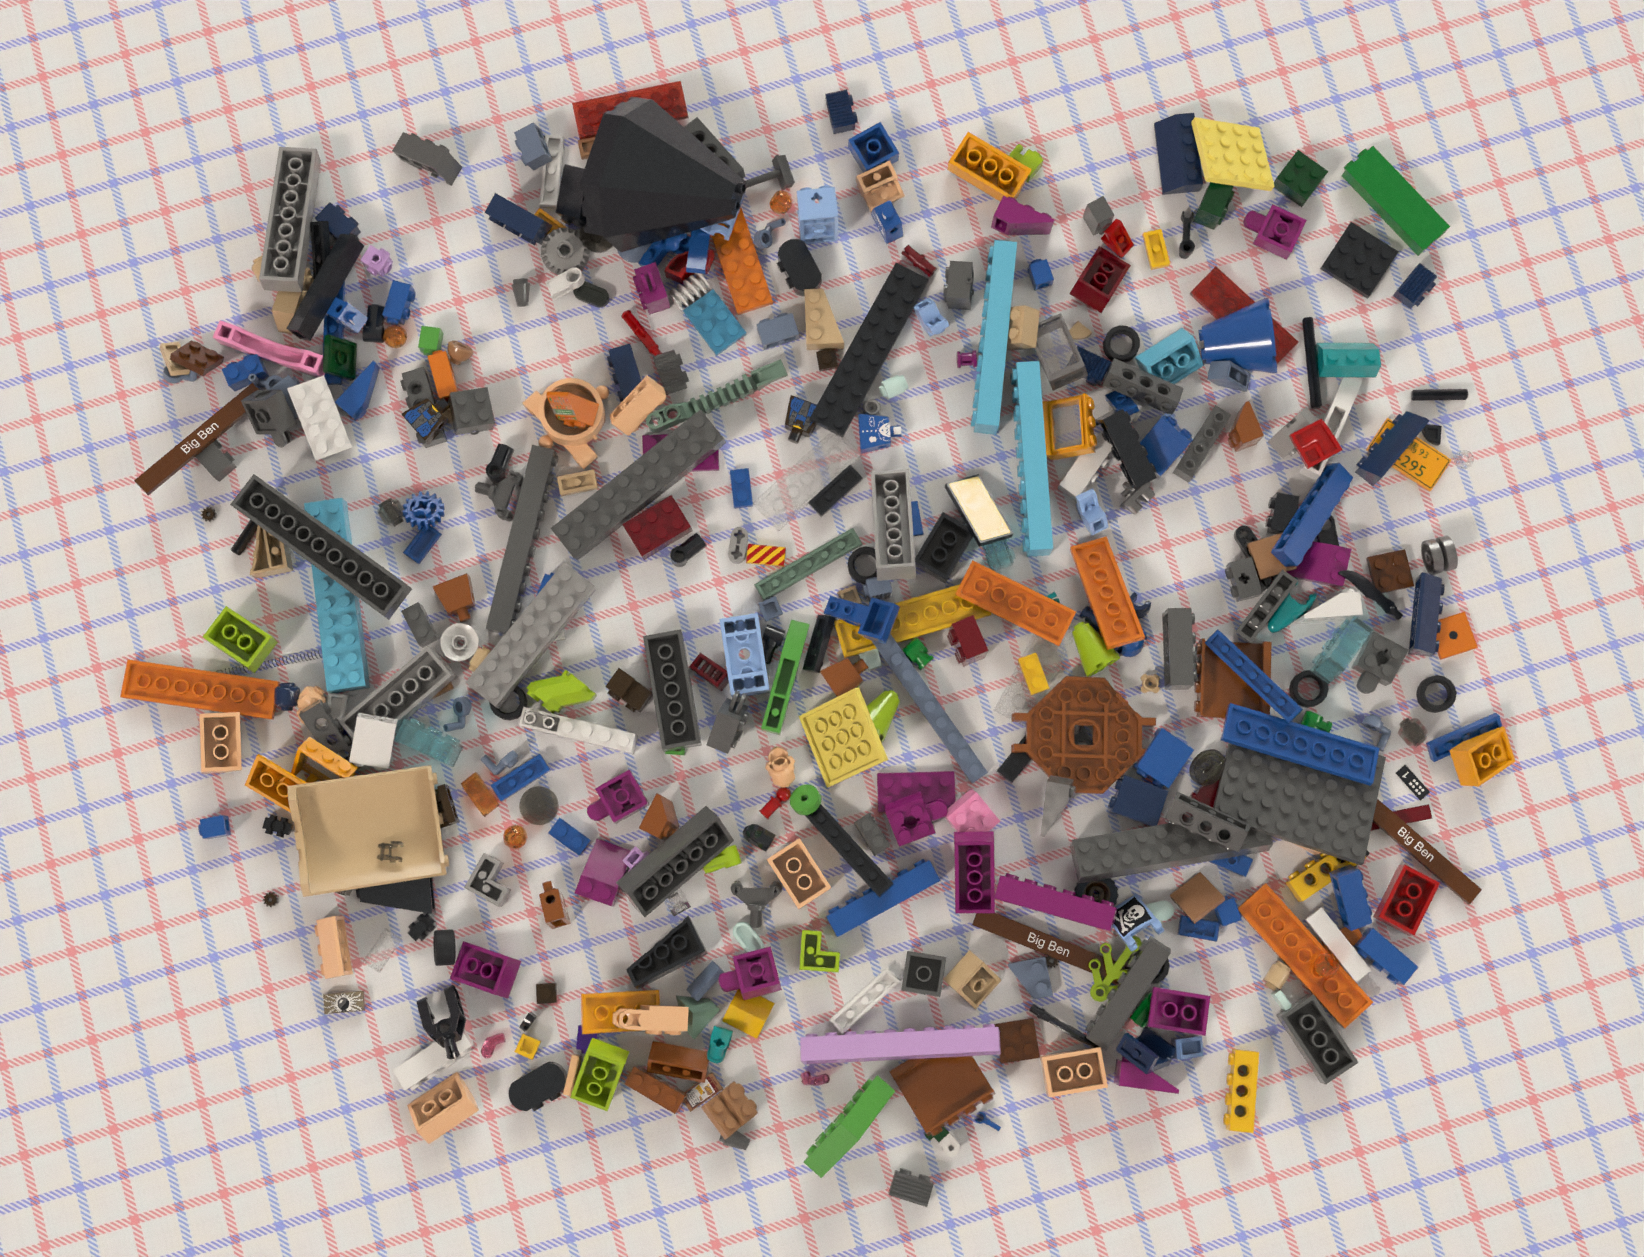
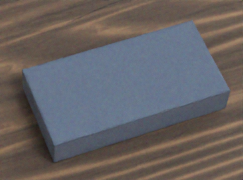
M712 961L686 990L696 1001H699L724 971Z

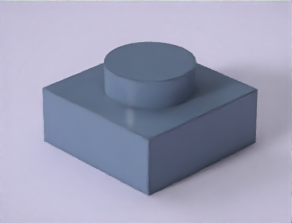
M776 596L758 603L765 622L783 615Z

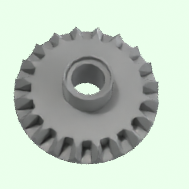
M560 227L547 234L541 246L543 263L556 275H560L570 268L582 270L589 260L590 249L588 242L575 229ZM563 247H568L570 249V253L567 255H562L560 253V249Z

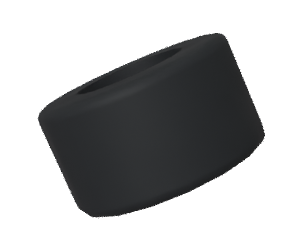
M435 930L433 937L435 965H454L456 960L454 930Z

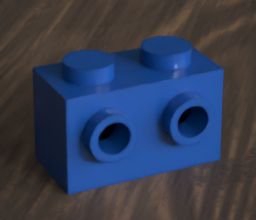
M257 354L247 355L243 358L244 360L231 362L222 369L228 386L232 390L238 391L249 386L252 383L248 379L250 374H255L259 379L270 377L263 360Z

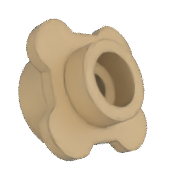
M1143 674L1140 678L1142 681L1141 691L1143 693H1158L1160 690L1158 687L1160 677L1156 674L1149 676Z

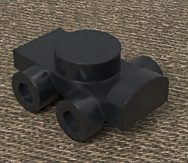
M270 814L269 818L265 817L262 828L266 829V834L272 835L273 831H275L278 837L284 838V834L290 835L293 824L288 823L289 819L281 817L279 821L277 820L278 816Z
M428 913L425 916L420 914L417 917L419 922L416 924L412 922L408 926L410 929L408 934L415 941L418 939L423 941L427 937L425 932L427 930L432 932L436 928L433 925L436 921Z

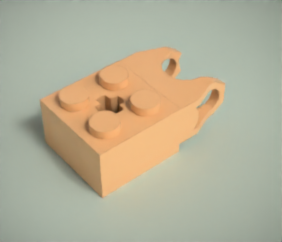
M640 1005V1009H619L613 1013L612 1023L622 1029L645 1030L646 1034L662 1035V1031H665L664 1034L681 1035V1031H688L689 1007ZM626 1014L628 1016V1020L624 1024L623 1017Z

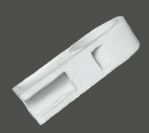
M570 268L545 283L551 296L556 300L582 286L585 276L579 268ZM580 274L576 281L569 282L573 275Z

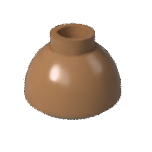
M450 341L448 343V354L451 357L450 362L456 365H460L461 362L468 360L474 353L472 348L458 341Z

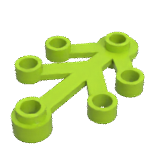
M1134 935L1132 938L1137 942V947L1139 948L1142 943L1141 939ZM1107 942L1101 944L1100 952L1103 954L1107 973L1103 981L1099 971L1100 961L1093 958L1089 962V968L1092 970L1094 979L1090 994L1095 1001L1103 1002L1107 1000L1106 997L1112 988L1116 989L1118 985H1109L1113 980L1118 979L1122 972L1126 973L1128 969L1121 970L1130 955L1139 950L1138 948L1131 952L1126 945L1125 950L1113 965L1111 956L1112 946ZM1107 945L1110 948V950L1108 952H1104L1102 950V947ZM1095 961L1098 963L1099 966L1097 968H1093L1091 966V963ZM1102 989L1104 994L1098 995L1096 991Z

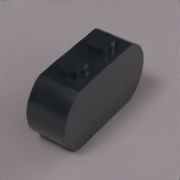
M790 239L784 242L779 248L778 262L776 264L779 271L785 273L787 277L785 281L789 289L793 288L794 292L799 296H805L804 289H820L822 274L805 242L799 239Z
M547 1062L511 1083L509 1087L510 1102L518 1110L528 1111L532 1109L536 1111L544 1106L543 1102L550 1099V1101L557 1099L562 1096L560 1092L565 1087L567 1079L565 1069L556 1062Z

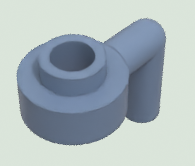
M781 218L769 222L765 229L757 231L754 234L755 245L759 249L769 248L772 245L771 231L786 224L785 219Z
M165 366L163 378L169 383H179L181 380L194 382L197 378V373L190 370V373L187 375L170 376L168 368Z
M255 374L248 376V379L255 386L266 387L267 390H271V387L282 380L277 375H272L267 380L259 379Z
M467 697L455 698L453 710L458 716V722L444 724L443 729L445 732L465 727V717L469 715L472 704Z
M1374 714L1365 716L1362 724L1382 734L1377 747L1380 748L1379 751H1384L1391 735V730L1383 726L1384 723L1379 716Z
M512 750L500 760L497 766L487 755L483 756L480 760L493 775H498L506 767L510 769L518 762V754Z

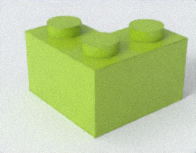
M802 930L799 970L839 973L840 952L820 951L822 931Z

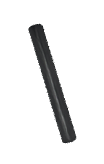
M1305 317L1302 320L1310 404L1312 409L1321 408L1322 401L1314 322L1312 317Z

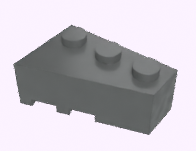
M403 132L392 150L400 160L419 170L425 169L432 172L431 176L435 178L438 175L441 176L450 186L453 185L462 169V166L449 153L450 150L441 144L437 146L429 139L424 141L414 133L409 135Z

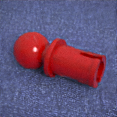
M778 788L776 797L771 796V799L759 810L766 819H769L779 807H782L781 802L790 799L791 791L789 788Z

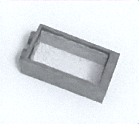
M1062 314L1053 315L1039 322L1036 348L1034 349L1052 390L1088 376L1084 362Z

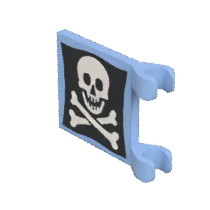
M1137 894L1116 906L1117 913L1113 928L1131 952L1138 948L1132 936L1149 925L1152 926L1158 935L1164 932L1161 922L1152 914Z

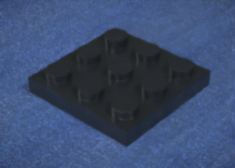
M1350 222L1320 269L1368 299L1399 251Z

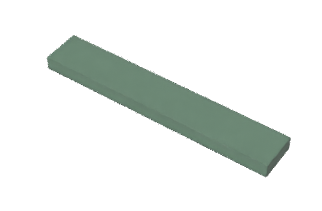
M852 528L759 581L754 586L763 601L863 544Z

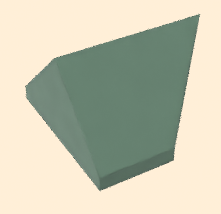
M676 995L678 1006L689 1007L688 1031L686 1032L695 1040L718 1013L720 1008L709 998H701L699 1001H696L693 997Z

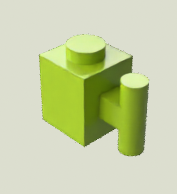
M1018 144L1009 156L1032 169L1026 180L1029 183L1042 167L1043 159L1038 152L1030 149L1024 155L1020 154L1024 148Z

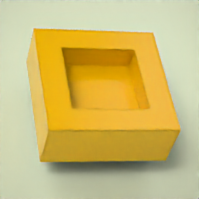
M523 1033L515 1053L533 1060L541 1041Z

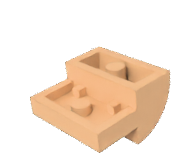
M890 161L856 176L858 189L861 196L864 197L870 212H872L873 208L887 201L893 203L905 196Z

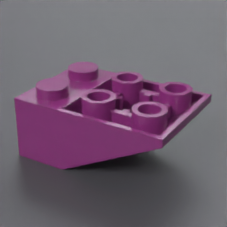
M1003 196L993 216L991 228L1008 236L1046 235L1051 233L1054 219L1047 213L1041 214L1035 211L1030 205L1024 206L1018 203L1013 197L1007 198Z

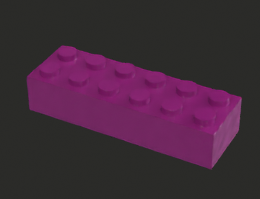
M1006 873L1005 876L1000 875L995 899L1112 932L1117 908L1114 907L1112 902L1102 900L1101 903L1094 902L1095 898L1082 895V898L1076 897V893L1063 889V892H1059L1052 885L1044 884L1041 887L1037 886L1038 882L1025 878L1023 882L1019 881V877L1009 873Z

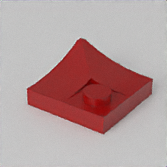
M1322 419L1289 435L1307 469L1343 450Z

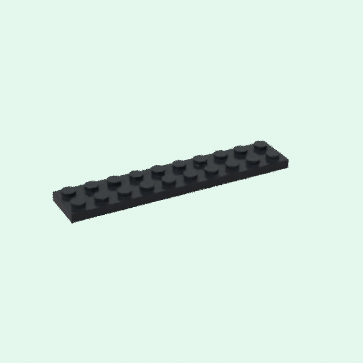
M895 263L809 421L842 438L844 437L910 317L914 306L927 286L928 278Z

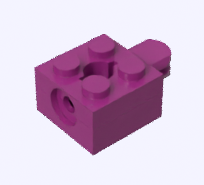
M1272 204L1266 216L1254 210L1248 212L1243 224L1247 229L1258 233L1253 242L1254 245L1287 260L1307 220Z
M656 262L634 269L636 276H633L637 293H640L638 295L643 310L647 309L649 315L669 309V300Z
M627 770L595 788L600 799L587 807V814L594 821H600L610 815L613 823L617 824L650 804L632 771Z
M921 791L884 805L885 813L899 847L935 834L933 821L945 817L948 812L947 805L942 799L925 803Z
M771 946L733 956L736 970L720 974L718 979L719 985L724 992L741 989L744 1000L782 990Z

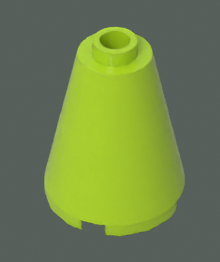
M1080 622L1073 627L1072 635L1087 677L1102 671L1105 667L1112 665L1120 659L1119 654L1114 649L1107 650L1103 637L1089 623L1084 624V622Z
M884 690L867 705L881 743L885 740L900 703L898 694L893 690Z

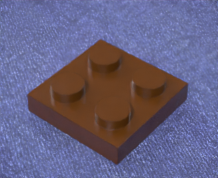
M191 340L172 352L170 360L204 376L221 365L224 361V356Z
M1405 549L1366 558L1372 584L1381 593L1414 587Z
M1034 1018L994 1024L1000 1030L1001 1054L999 1057L1001 1064L1040 1058Z

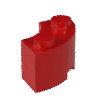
M709 249L705 271L706 275H708V272L715 259L714 251ZM689 251L676 255L668 263L664 270L666 278L683 284V280L695 274L686 272Z

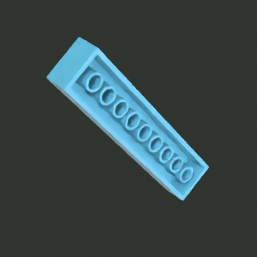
M994 240V245L990 246L987 263L991 264H988L985 281L989 282H986L984 289V299L987 300H984L982 317H985V319L982 318L980 335H983V337H980L978 353L981 355L978 356L976 372L980 373L977 374L974 390H978V392H975L972 408H976V411L973 410L971 417V426L974 427V433L996 435L999 427L1017 242Z
M1039 361L1016 362L1015 368H1012V373L1010 374L1011 385H1014L1012 403L1016 404L1015 410H1013V421H1017L1014 437L1015 440H1018L1016 458L1020 459L1019 466H1017V476L1021 477L1020 484H1018L1019 496L1022 495L1020 514H1024L1023 521H1021V532L1025 533L1024 540H1022L1023 552H1026L1027 557L1049 556L1053 550L1040 363Z
M343 498L304 503L307 513L352 544L348 506ZM311 564L327 692L341 693L370 688L359 598Z

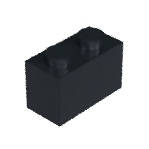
M1277 492L1273 497H1270L1268 508L1271 509L1270 516H1267L1265 527H1268L1267 533L1280 534L1284 532L1298 510L1300 496Z

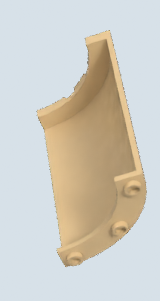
M431 765L287 786L292 822L294 821L295 825L294 835L296 849L299 853L298 866L303 897L447 875L446 867L449 866L448 855H444L440 824H444L442 813H438L434 786L438 784L437 773H432Z

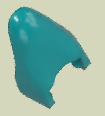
M1289 593L1269 619L1268 630L1272 633L1279 632L1303 616L1313 606L1317 594H1310L1309 600L1304 605L1295 601Z

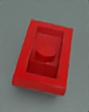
M1115 219L1104 231L1105 234L1101 238L1102 242L1120 258H1123L1134 246L1122 221Z

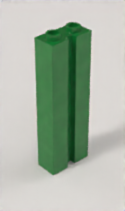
M1374 146L1369 150L1365 148L1357 155L1358 159L1355 162L1351 160L1345 165L1342 177L1417 256L1450 228L1449 224Z

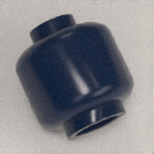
M279 683V686L274 689V704L281 707L283 711H292L293 707L298 705L297 700L299 699L300 688L295 686V683Z

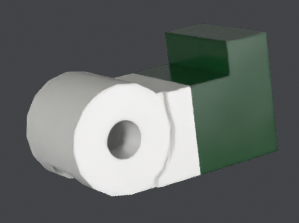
M942 1127L943 1131L935 1136H927L925 1132L923 1133L929 1141L934 1137L942 1146V1150L947 1156L954 1157L959 1153V1143L945 1127Z

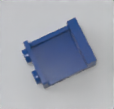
M1166 415L1161 417L1140 442L1141 446L1143 445L1148 452L1146 457L1149 463H1153L1159 476H1162L1168 470L1172 463L1193 441L1191 438L1192 434L1188 430L1179 428L1176 425L1177 421L1173 417H1167Z
M1157 728L1153 734L1155 735L1154 739L1138 763H1135L1133 767L1137 769L1136 773L1141 777H1148L1153 780L1152 784L1154 786L1170 788L1194 749L1164 728Z

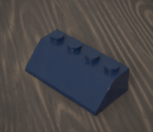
M1194 113L1175 114L1154 123L1162 195L1199 192L1203 185L1200 156L1191 123L1195 118Z
M1408 411L1403 415L1398 414L1392 421L1394 426L1391 429L1386 428L1381 434L1382 440L1379 444L1375 442L1368 450L1370 452L1367 458L1363 456L1356 464L1359 468L1355 473L1371 486H1374L1397 461L1429 420Z
M1421 572L1415 581L1408 654L1432 657L1439 649V641H1436L1437 633H1440L1441 622H1438V616L1442 614L1443 610L1440 596L1444 595L1445 584H1442V578Z

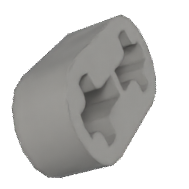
M742 527L734 528L730 537L728 556L730 561L735 564L742 563L746 557L748 533ZM742 532L745 538H741L740 544H737V537L734 536ZM736 547H740L739 552L742 554L738 559H735L732 553L736 552Z

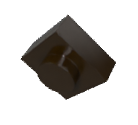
M835 349L816 352L819 372L838 368Z
M557 983L536 984L537 1004L557 1003Z

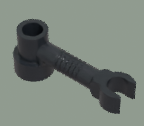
M1184 211L1181 215L1183 239L1179 246V256L1182 259H1187L1195 249L1194 242L1190 240L1191 222L1194 217L1193 211L1190 218L1184 216Z

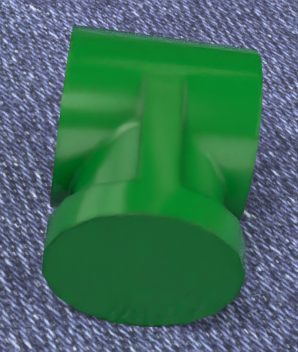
M916 637L902 649L909 661L919 666L918 669L920 671L934 659L932 655L930 656L927 653L928 650L924 644Z
M1305 711L1300 723L1330 733L1332 728V722L1323 721L1324 718L1311 711Z

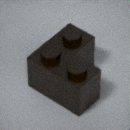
M620 668L617 669L605 686L609 690L607 692L609 696L618 702L620 699L626 702L625 707L632 712L637 710L641 713L653 696L652 691Z

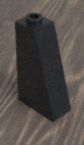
M432 877L356 889L357 898L363 903L430 914L436 913Z

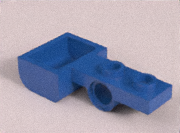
M830 596L824 614L855 626L861 625L858 634L867 639L886 644L900 607L894 603L876 598H871L869 606Z

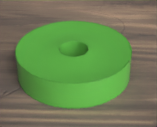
M809 784L796 788L790 797V805L799 815H809L815 812L821 804V794L816 787Z

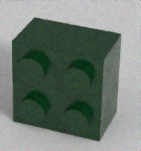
M1297 150L1275 179L1274 188L1300 207H1303L1328 171Z
M1210 182L1193 222L1213 230L1217 224L1221 225L1235 193L1232 191L1233 186Z

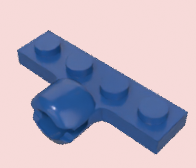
M684 233L652 243L638 264L643 267L656 262L658 266L668 252L682 254L689 251L691 237Z

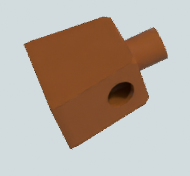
M467 573L432 586L449 615L457 614L460 622L471 619L468 609L475 607L476 604L471 578Z
M847 658L821 670L820 673L838 697L854 688H858L864 682L859 674L869 667L863 659L852 665Z
M554 881L542 883L544 893L539 894L546 924L551 929L571 924L562 892L555 888Z

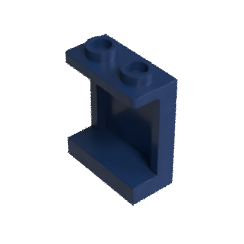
M1123 775L1121 779L1119 778L1114 788L1117 790L1116 795L1111 797L1108 805L1111 808L1110 813L1143 823L1147 827L1157 825L1169 791Z
M1145 1027L1141 1035L1136 1038L1129 1033L1124 1034L1116 1048L1118 1053L1146 1075L1169 1066L1176 1054V1048L1149 1027Z

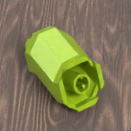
M567 670L561 676L533 681L526 687L528 689L527 694L537 702L542 700V706L552 714L555 711L559 713L563 707L591 702L597 696L594 691L590 690L589 687Z

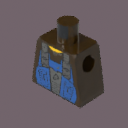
M793 395L790 396L785 429L791 431L788 440L798 444L801 435L810 437L817 424L809 421L817 404Z
M427 398L401 415L429 445L448 423L443 413L450 408V405L443 398L435 405Z

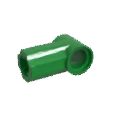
M1152 991L1145 995L1144 1000L1129 1017L1142 1029L1148 1023Z

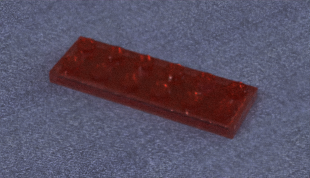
M681 81L572 103L580 140L596 137L603 114L614 110V107L621 102L629 101L628 98L630 97L652 99L676 121L689 118Z
M1216 266L1190 292V295L1216 319L1255 303L1253 299ZM1272 318L1276 347L1275 359L1278 364L1299 341Z

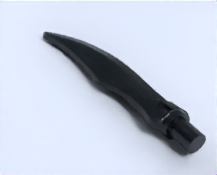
M1343 570L1338 572L1340 576L1358 588L1366 598L1377 602L1386 614H1392L1397 620L1403 616L1395 603L1385 597L1367 578L1354 571Z
M1034 1004L1031 1006L1029 1011L1037 1015V1018L1053 1024L1080 1042L1092 1047H1099L1087 1039L1085 1034L1071 1025L1061 1022L1045 1011L1044 1008L1041 1009Z

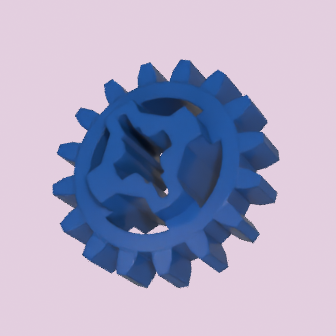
M419 491L418 496L412 494V499L406 498L407 504H403V516L406 523H410L412 528L418 525V530L422 526H425L426 530L429 529V525L436 527L435 522L441 523V517L445 516L444 503H442L441 497L437 498L435 493L430 496L429 491L425 494Z

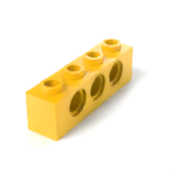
M1321 853L1320 859L1317 861L1313 859L1304 865L1305 869L1301 872L1296 870L1288 876L1289 880L1285 883L1298 902H1303L1331 883L1329 872L1349 864L1352 866L1357 864L1346 860L1340 863L1337 861V857ZM1323 863L1327 864L1329 868L1326 874L1321 871ZM1307 874H1310L1313 878L1310 885L1305 882Z
M1232 1049V1053L1228 1055V1065H1231L1230 1073H1227L1226 1084L1229 1085V1093L1225 1095V1105H1228L1227 1113H1224L1223 1124L1226 1125V1129L1229 1131L1254 1133L1259 1052ZM1241 1065L1246 1067V1073L1243 1076L1238 1074V1068ZM1243 1085L1245 1092L1243 1095L1238 1096L1236 1089L1238 1086ZM1241 1105L1244 1111L1242 1115L1236 1116L1235 1108Z

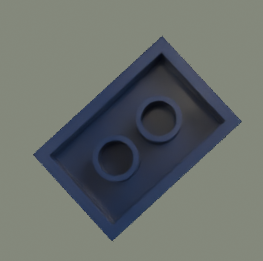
M497 193L494 194L485 211L490 216L488 218L490 221L501 227L506 225L504 229L517 236L522 234L520 238L534 246L536 243L542 245L547 233L552 228L551 224Z

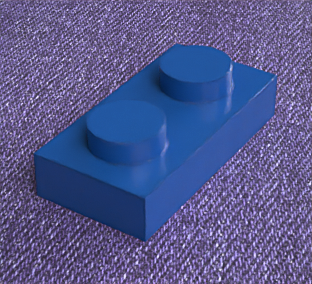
M749 468L730 470L734 509L753 507Z
M560 817L548 832V834L578 856H581L591 842L589 838Z

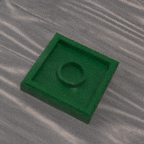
M325 335L323 373L350 381L355 380L357 343L332 335Z

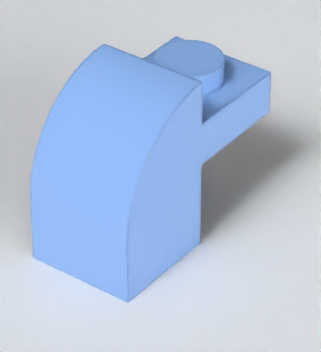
M930 298L914 306L913 309L919 322L930 337L944 332L945 328L949 327L947 319L940 315L935 302Z
M1093 488L1076 496V509L1091 535L1109 527L1106 514L1099 506L1097 495Z

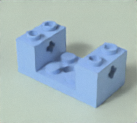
M824 185L818 189L806 187L797 191L800 240L804 241L805 244L838 241V210L835 187Z
M758 613L719 619L731 697L733 698L736 690L740 691L739 697L743 693L747 694V696L770 693ZM743 649L750 652V657L746 660H742L739 657V652Z

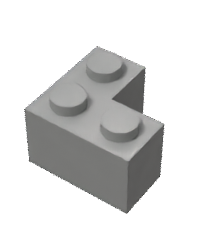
M483 853L464 888L492 904L502 907L511 889L495 881L504 863Z

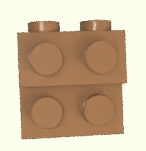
M735 1081L701 1107L724 1139H727L758 1114L756 1103L751 1099L748 1100L744 1094V1087L739 1083L736 1084Z

